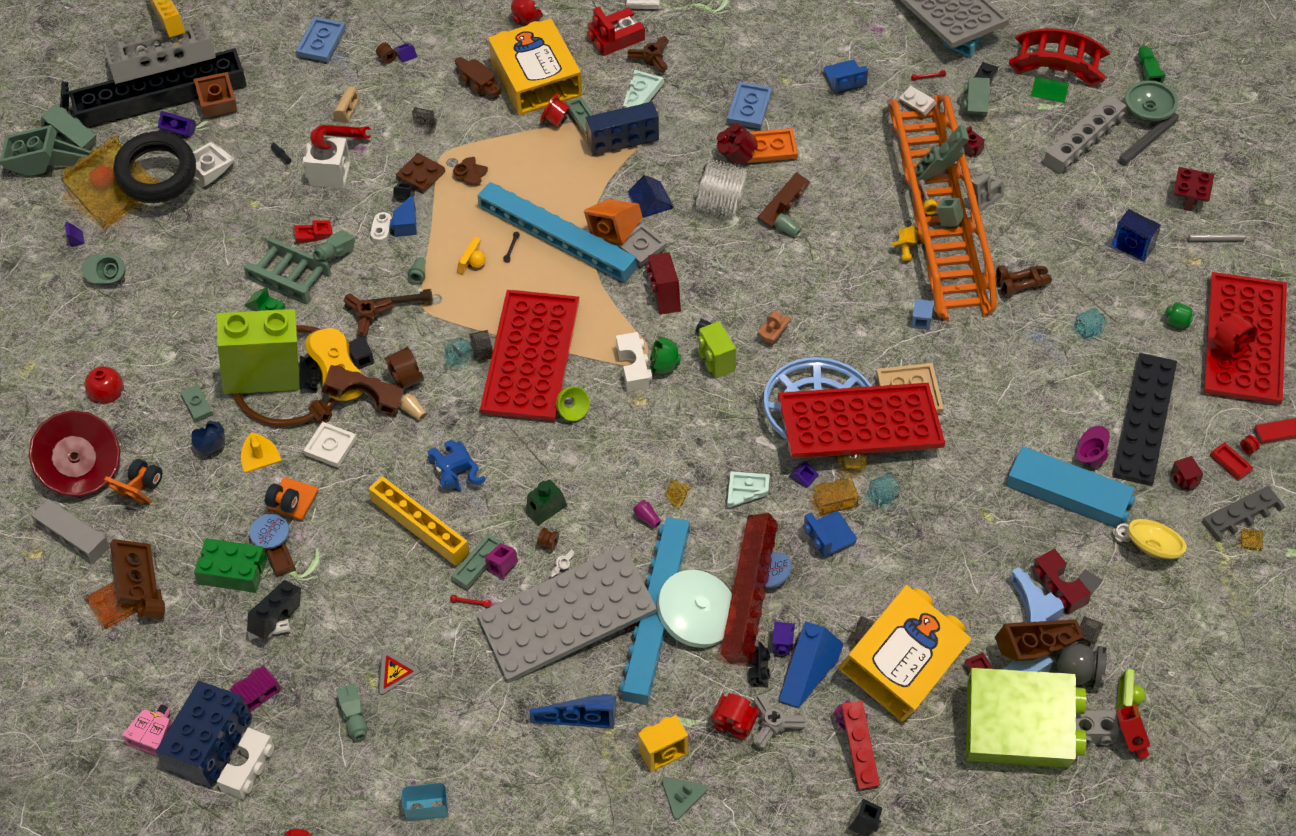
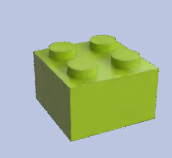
M718 321L699 328V337H697L699 348L697 352L699 357L704 359L707 371L711 372L714 378L734 372L736 368V347L721 322Z

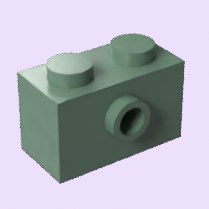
M969 77L967 83H964V93H967V100L964 99L963 110H966L967 116H987L989 111L990 78Z

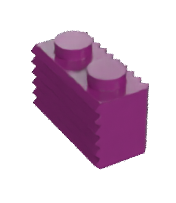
M264 665L261 668L252 670L247 678L235 682L230 688L231 692L242 695L250 712L281 690L279 682Z

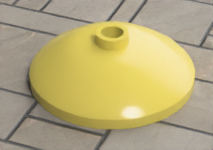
M1137 519L1133 520L1128 526V534L1132 542L1149 556L1160 559H1175L1183 556L1187 549L1184 539L1177 532L1159 522Z

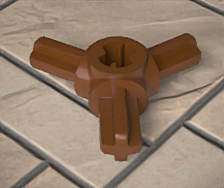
M666 36L660 37L656 43H648L644 46V49H629L627 56L633 59H644L646 64L655 66L659 72L664 73L668 66L663 61L662 54L669 40Z
M349 293L346 294L343 300L357 314V320L359 321L357 335L361 337L368 335L369 325L378 317V313L394 308L390 298L374 303L370 300H359Z

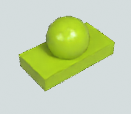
M1127 668L1119 677L1117 709L1134 704L1139 705L1145 700V690L1141 686L1134 684L1135 670Z

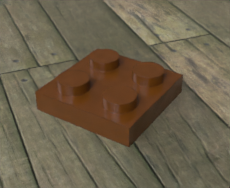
M417 153L395 175L397 180L403 183L414 184L415 189L424 194L444 174L445 167Z

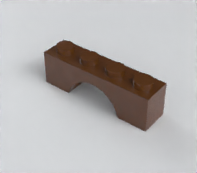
M331 365L321 392L340 398L348 391H362L373 399L376 411L395 416L404 389L399 388L395 384L381 382L377 378L366 377L360 372L346 370L342 366Z

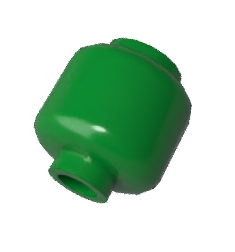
M1180 302L1174 303L1173 306L1169 305L1164 313L1167 316L1166 322L1178 329L1188 328L1194 318L1192 308Z

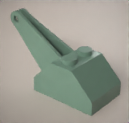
M52 125L6 136L0 163L5 169L33 176L45 173L47 166L97 168L99 165H103L104 157L99 153L55 139L57 131Z

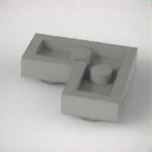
M984 173L972 182L980 212L1004 195V183L999 178L990 183V176Z

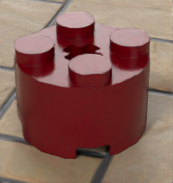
M734 123L716 137L719 153L732 164L742 165L747 163L753 157L752 152L754 148L758 147L756 138L739 123Z

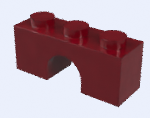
M1053 549L1036 558L1032 570L1035 577L1044 583L1047 592L1052 593L1062 601L1064 610L1069 615L1089 604L1091 592L1080 579L1073 582H1065L1059 578V576L1064 574L1067 563L1056 549Z

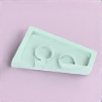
M634 70V77L630 82V89L626 94L623 108L648 103L664 84V78Z

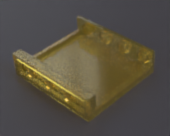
M119 135L114 138H108L104 145L95 147L87 157L79 158L74 166L66 167L62 171L61 176L63 184L103 228L139 203V201L130 198L119 188L114 177V160L119 149L123 146L119 142ZM135 160L130 171L134 179L147 184L160 182L156 177L152 178Z

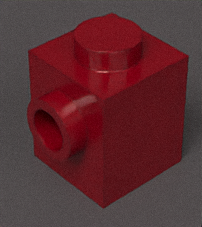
M1189 456L1174 461L1171 474L1173 475L1174 482L1180 486L1181 490L1198 487L1202 480L1203 472L1194 458Z

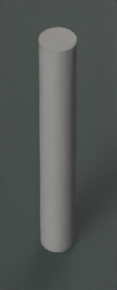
M1189 234V241L1245 240V234Z

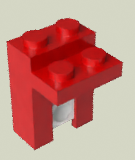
M600 7L593 9V22L588 23L587 36L590 41L594 42L597 51H600L603 56L645 40V27L641 22H633L631 17L634 16V13L629 7L608 16L604 14Z

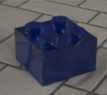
M1128 209L1118 222L1112 246L1145 262L1155 248L1161 224Z

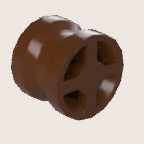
M386 42L381 43L376 49V55L385 64H390L397 56V52Z
M542 528L537 539V546L541 548L547 547L548 550L554 551L559 540V532H550L547 528Z

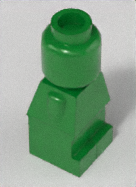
M1147 46L1140 47L1137 56L1142 65L1143 81L1163 83L1165 73L1161 71L1160 64L1155 59L1153 51Z

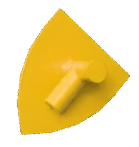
M253 432L249 434L241 449V463L244 473L282 461L276 446L269 439Z

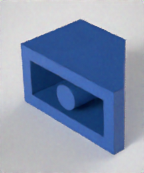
M414 196L409 197L393 211L390 227L391 230L395 231L396 237L417 235Z

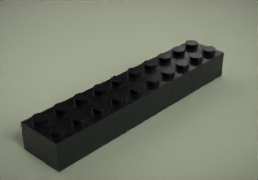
M234 48L215 53L216 58L125 82L115 84L114 80L71 90L69 91V96L75 117L81 121L82 125L90 127L196 99L198 95L194 79L228 72L232 89L246 86L247 83L237 50Z

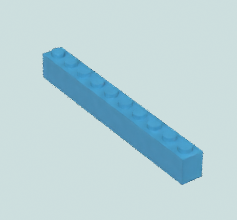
M489 182L477 195L480 208L624 283L637 269V257L632 253H627L618 246L612 245L604 239L589 233L587 230H583L573 223L563 220L558 215H554L544 208L532 204L529 200H525L515 193L503 189L500 185Z
M666 517L665 524L660 526L659 536H661V540L656 542L655 552H657V556L652 558L651 569H653L652 575L648 574L646 586H649L648 592L656 608L658 594L662 586L671 576L680 572L690 532V521ZM658 612L640 620L639 627H635L633 636L636 639L635 644H631L629 650L631 660L626 662L625 666L626 680H622L620 692L623 693V701L648 705L666 632L659 619Z

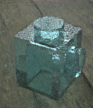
M1093 308L1078 314L1074 327L1083 339H1087L1092 336H1098L1103 332L1106 319L1097 308Z
M891 472L870 481L868 495L872 501H875L877 506L889 504L899 498L900 486Z

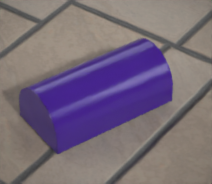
M161 111L157 128L185 136H192L196 129V122L190 118Z

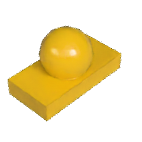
M475 236L458 262V273L463 275L469 264L474 268H480L485 264L486 258L484 253L478 251L481 242L480 238Z

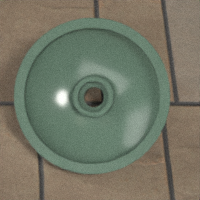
M1141 81L1128 89L1125 103L1129 111L1135 116L1148 121H1160L1169 118L1175 113L1178 106V97L1169 86L1161 82Z

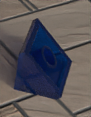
M643 175L628 191L632 203L639 204L643 218L674 208L661 181Z

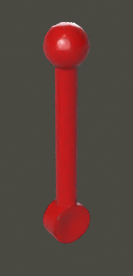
M941 70L939 73L923 75L913 74L911 79L915 81L926 77H945L946 71Z
M451 595L450 601L453 603L459 601L484 605L485 608L492 606L490 600L478 601L460 598L456 595Z

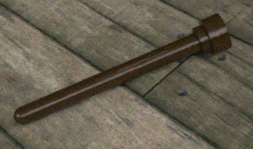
M423 289L420 294L369 299L374 303L388 298L392 300L393 304L421 301V303L424 302L425 304L433 303L431 289ZM346 303L344 304L346 309H353Z

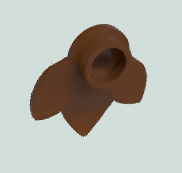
M468 157L455 165L453 175L457 179H463L466 183L479 184L482 182L481 177L488 171V167L476 164L475 157Z

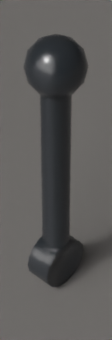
M519 232L513 233V240L508 253L503 257L506 263L511 261L510 255L517 238L520 237Z

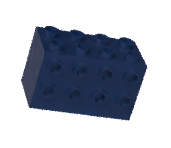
M198 681L155 752L169 773L212 787L213 783L219 778L224 764L229 761L234 747L240 742L245 728L250 725L252 714L242 695Z

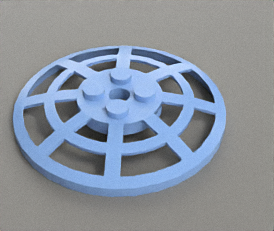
M819 357L799 359L782 366L771 376L764 391V411L774 430L787 440L785 431L777 425L769 410L780 411L778 403L769 401L771 390L779 380L787 387L784 392L800 391L798 387L807 384H814V389L811 390H823L821 384L837 389L851 388L856 382L861 387L872 385L859 371L840 361ZM813 367V377L800 379L792 383L786 376V374L797 369ZM821 367L837 370L850 378L843 385L835 380L821 377Z

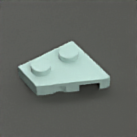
M731 471L727 507L737 506L767 496L770 475Z

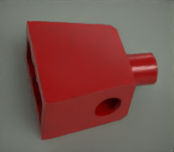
M1137 704L1117 709V716L1129 751H1135L1137 759L1148 757L1147 747L1151 745Z

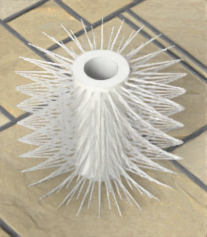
M711 162L705 166L706 171L698 188L700 195H698L699 198L697 199L699 200L697 202L699 203L696 205L701 203L700 206H709L707 209L710 208L711 210L717 208L714 211H723L721 214L727 212L725 215L731 213L732 210L735 213L738 210V203L741 201L744 189L743 184H745L743 182L746 179L744 175L747 172L740 175L734 172L740 167L732 171V167L728 170L729 166L723 165L719 167L722 164L717 165L718 163Z

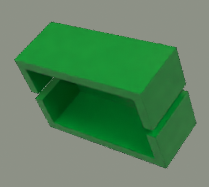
M205 538L200 553L201 557H199L194 570L198 585L257 593L261 580L260 574H263L267 562L264 547Z

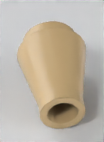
M407 394L401 399L399 405L403 411L412 415L418 421L426 417L427 412L423 409L415 395Z

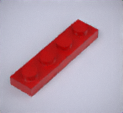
M863 700L841 704L857 788L859 790L880 786Z

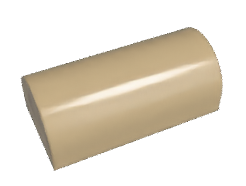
M347 87L333 112V117L339 122L348 123L360 100L355 87Z

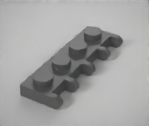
M1266 486L1204 517L1202 522L1213 536L1220 541L1223 539L1222 532L1229 529L1234 534L1238 532L1236 525L1245 521L1250 526L1254 524L1252 517L1261 513L1266 518L1270 516L1268 509L1276 506L1278 510H1282L1285 506L1271 488Z

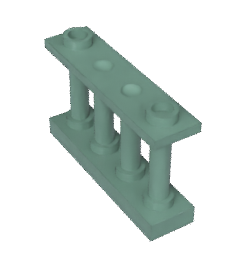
M268 237L266 241L269 251L258 264L246 263L244 266L246 278L308 304L311 300L309 287L321 273L326 276L331 275L329 263L316 260L314 256ZM275 254L283 257L273 271L264 269ZM290 260L298 263L287 278L279 276ZM305 267L313 270L303 284L294 282Z

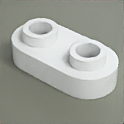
M381 212L374 217L371 239L376 244H383L389 239L391 232L390 219H392L389 213Z

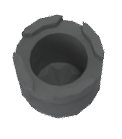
M1071 644L1059 653L1057 670L1059 673L1076 674V685L1086 684L1091 681L1093 682V687L1103 688L1104 681H1102V675L1106 671L1107 653L1105 652L1107 647L1098 646L1097 650L1093 651L1089 646L1083 644Z

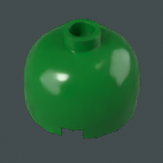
M657 336L658 340H655L650 356L653 366L649 365V369H651V373L667 374L676 365L680 364L681 354H678V347L674 341Z

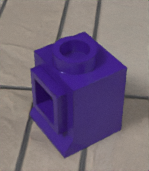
M774 622L773 654L786 656L789 655L790 651H793L795 623Z

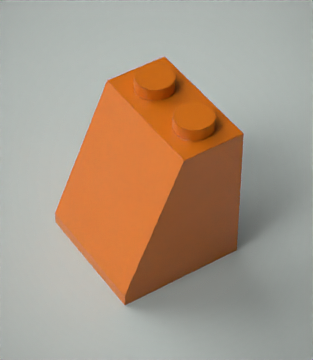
M613 199L604 200L584 210L591 234L604 239L606 242L621 245L624 244L643 218L639 204Z

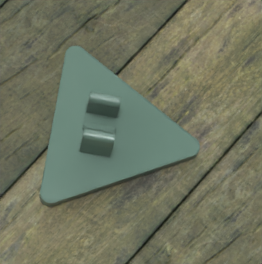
M669 777L662 778L675 820H679L708 791L707 785Z

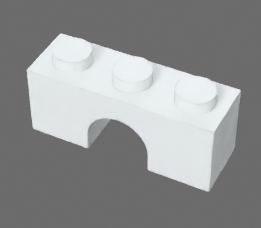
M638 332L617 335L616 348L619 360L634 362L631 365L623 366V376L627 392L648 389L649 381L652 380L651 369L647 370L648 357L647 354H643V350H645L643 339L639 338Z
M251 728L246 730L238 744L241 755L248 757L247 762L241 766H233L227 763L217 780L222 792L242 800L246 794L251 792L256 776L261 774L264 762L274 751L271 736Z

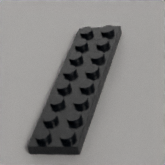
M1139 353L1113 478L1153 486L1177 365L1176 360Z

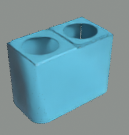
M433 783L404 787L402 789V806L407 821L448 817L445 784ZM436 801H441L445 804V806L431 807ZM415 803H419L424 807L409 809Z

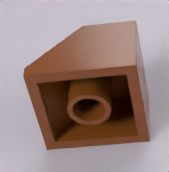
M228 72L194 79L203 118L237 111Z

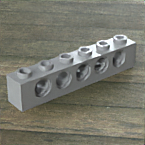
M1109 95L1046 151L1044 164L1059 174L1070 169L1072 164L1076 160H1080L1087 150H1091L1097 141H1101L1108 131H1112L1118 122L1124 120L1127 105Z

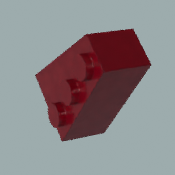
M670 252L648 255L646 271L649 275L652 291L655 293L659 315L681 312L679 280Z

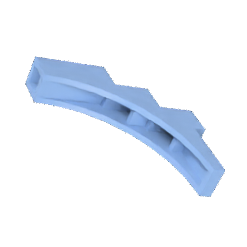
M1019 567L1012 571L1010 582L1019 593L1025 606L1028 622L1056 621L1062 617L1064 606L1059 598L1055 597L1052 593L1044 596L1043 591L1036 587L1029 575ZM1048 654L1032 661L1013 660L1002 670L1050 672L1052 659Z

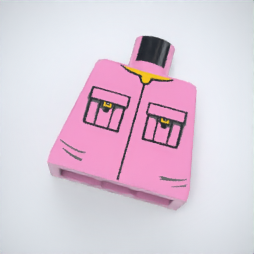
M160 705L155 713L143 710L123 733L122 736L126 744L157 756L155 751L172 725L170 719L167 718L171 710L165 705Z

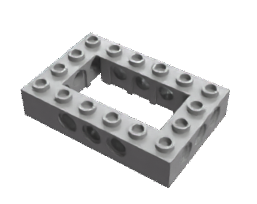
M193 21L190 25L184 26L186 33L173 36L178 38L175 43L169 42L170 38L165 29L159 30L156 34L152 35L150 33L143 34L141 38H127L121 43H109L108 46H105L115 84L216 58L204 22ZM160 41L162 44L159 47H155L153 43ZM139 45L145 46L143 51L136 50ZM183 51L182 55L180 56L174 55V53ZM166 56L164 60L157 59L159 57ZM149 60V63L146 65L140 63Z

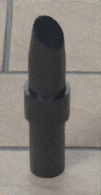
M272 142L270 147L275 154L286 164H290L291 158L281 147Z

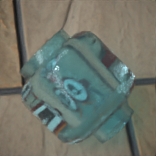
M461 337L455 338L445 347L446 359L455 365H461L472 355L470 342Z

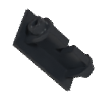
M310 355L307 358L300 356V387L317 393L319 379L316 368L318 363Z
M759 641L758 647L752 646L748 651L749 666L756 665V667L749 668V683L753 687L763 683L768 688V679L771 677L768 668L770 652Z

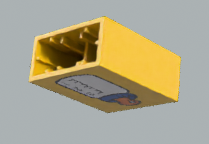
M551 18L540 22L534 21L527 26L511 31H501L494 36L488 37L490 61L519 116L546 108L557 92L560 93L559 99L563 102L582 96L581 71Z
M907 584L837 667L901 722H904L916 710L972 639L965 633V626L958 618L952 615L944 616L932 606L933 600L925 591L919 588L911 589Z

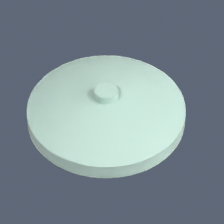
M699 570L678 572L664 583L658 594L657 610L662 625L672 637L685 645L698 648L717 645L730 634L735 626L737 607L732 593L721 580L707 572Z

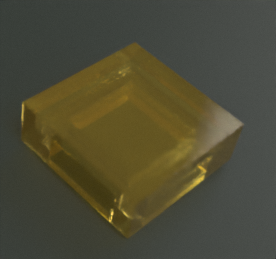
M1242 528L1241 549L1262 551L1263 531Z

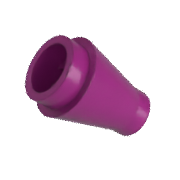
M645 500L640 501L633 509L635 516L653 529L662 522L651 504Z

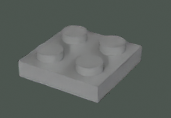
M641 223L633 230L623 245L616 244V246L637 257V264L641 267L648 262V255L660 253L667 247V242Z

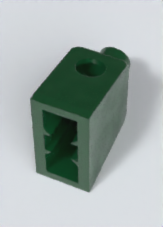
M551 480L540 482L538 487L527 495L526 514L537 526L567 506L562 491Z

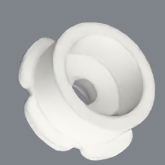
M1120 524L1114 529L1113 534L1117 541H1131L1128 534L1129 525Z

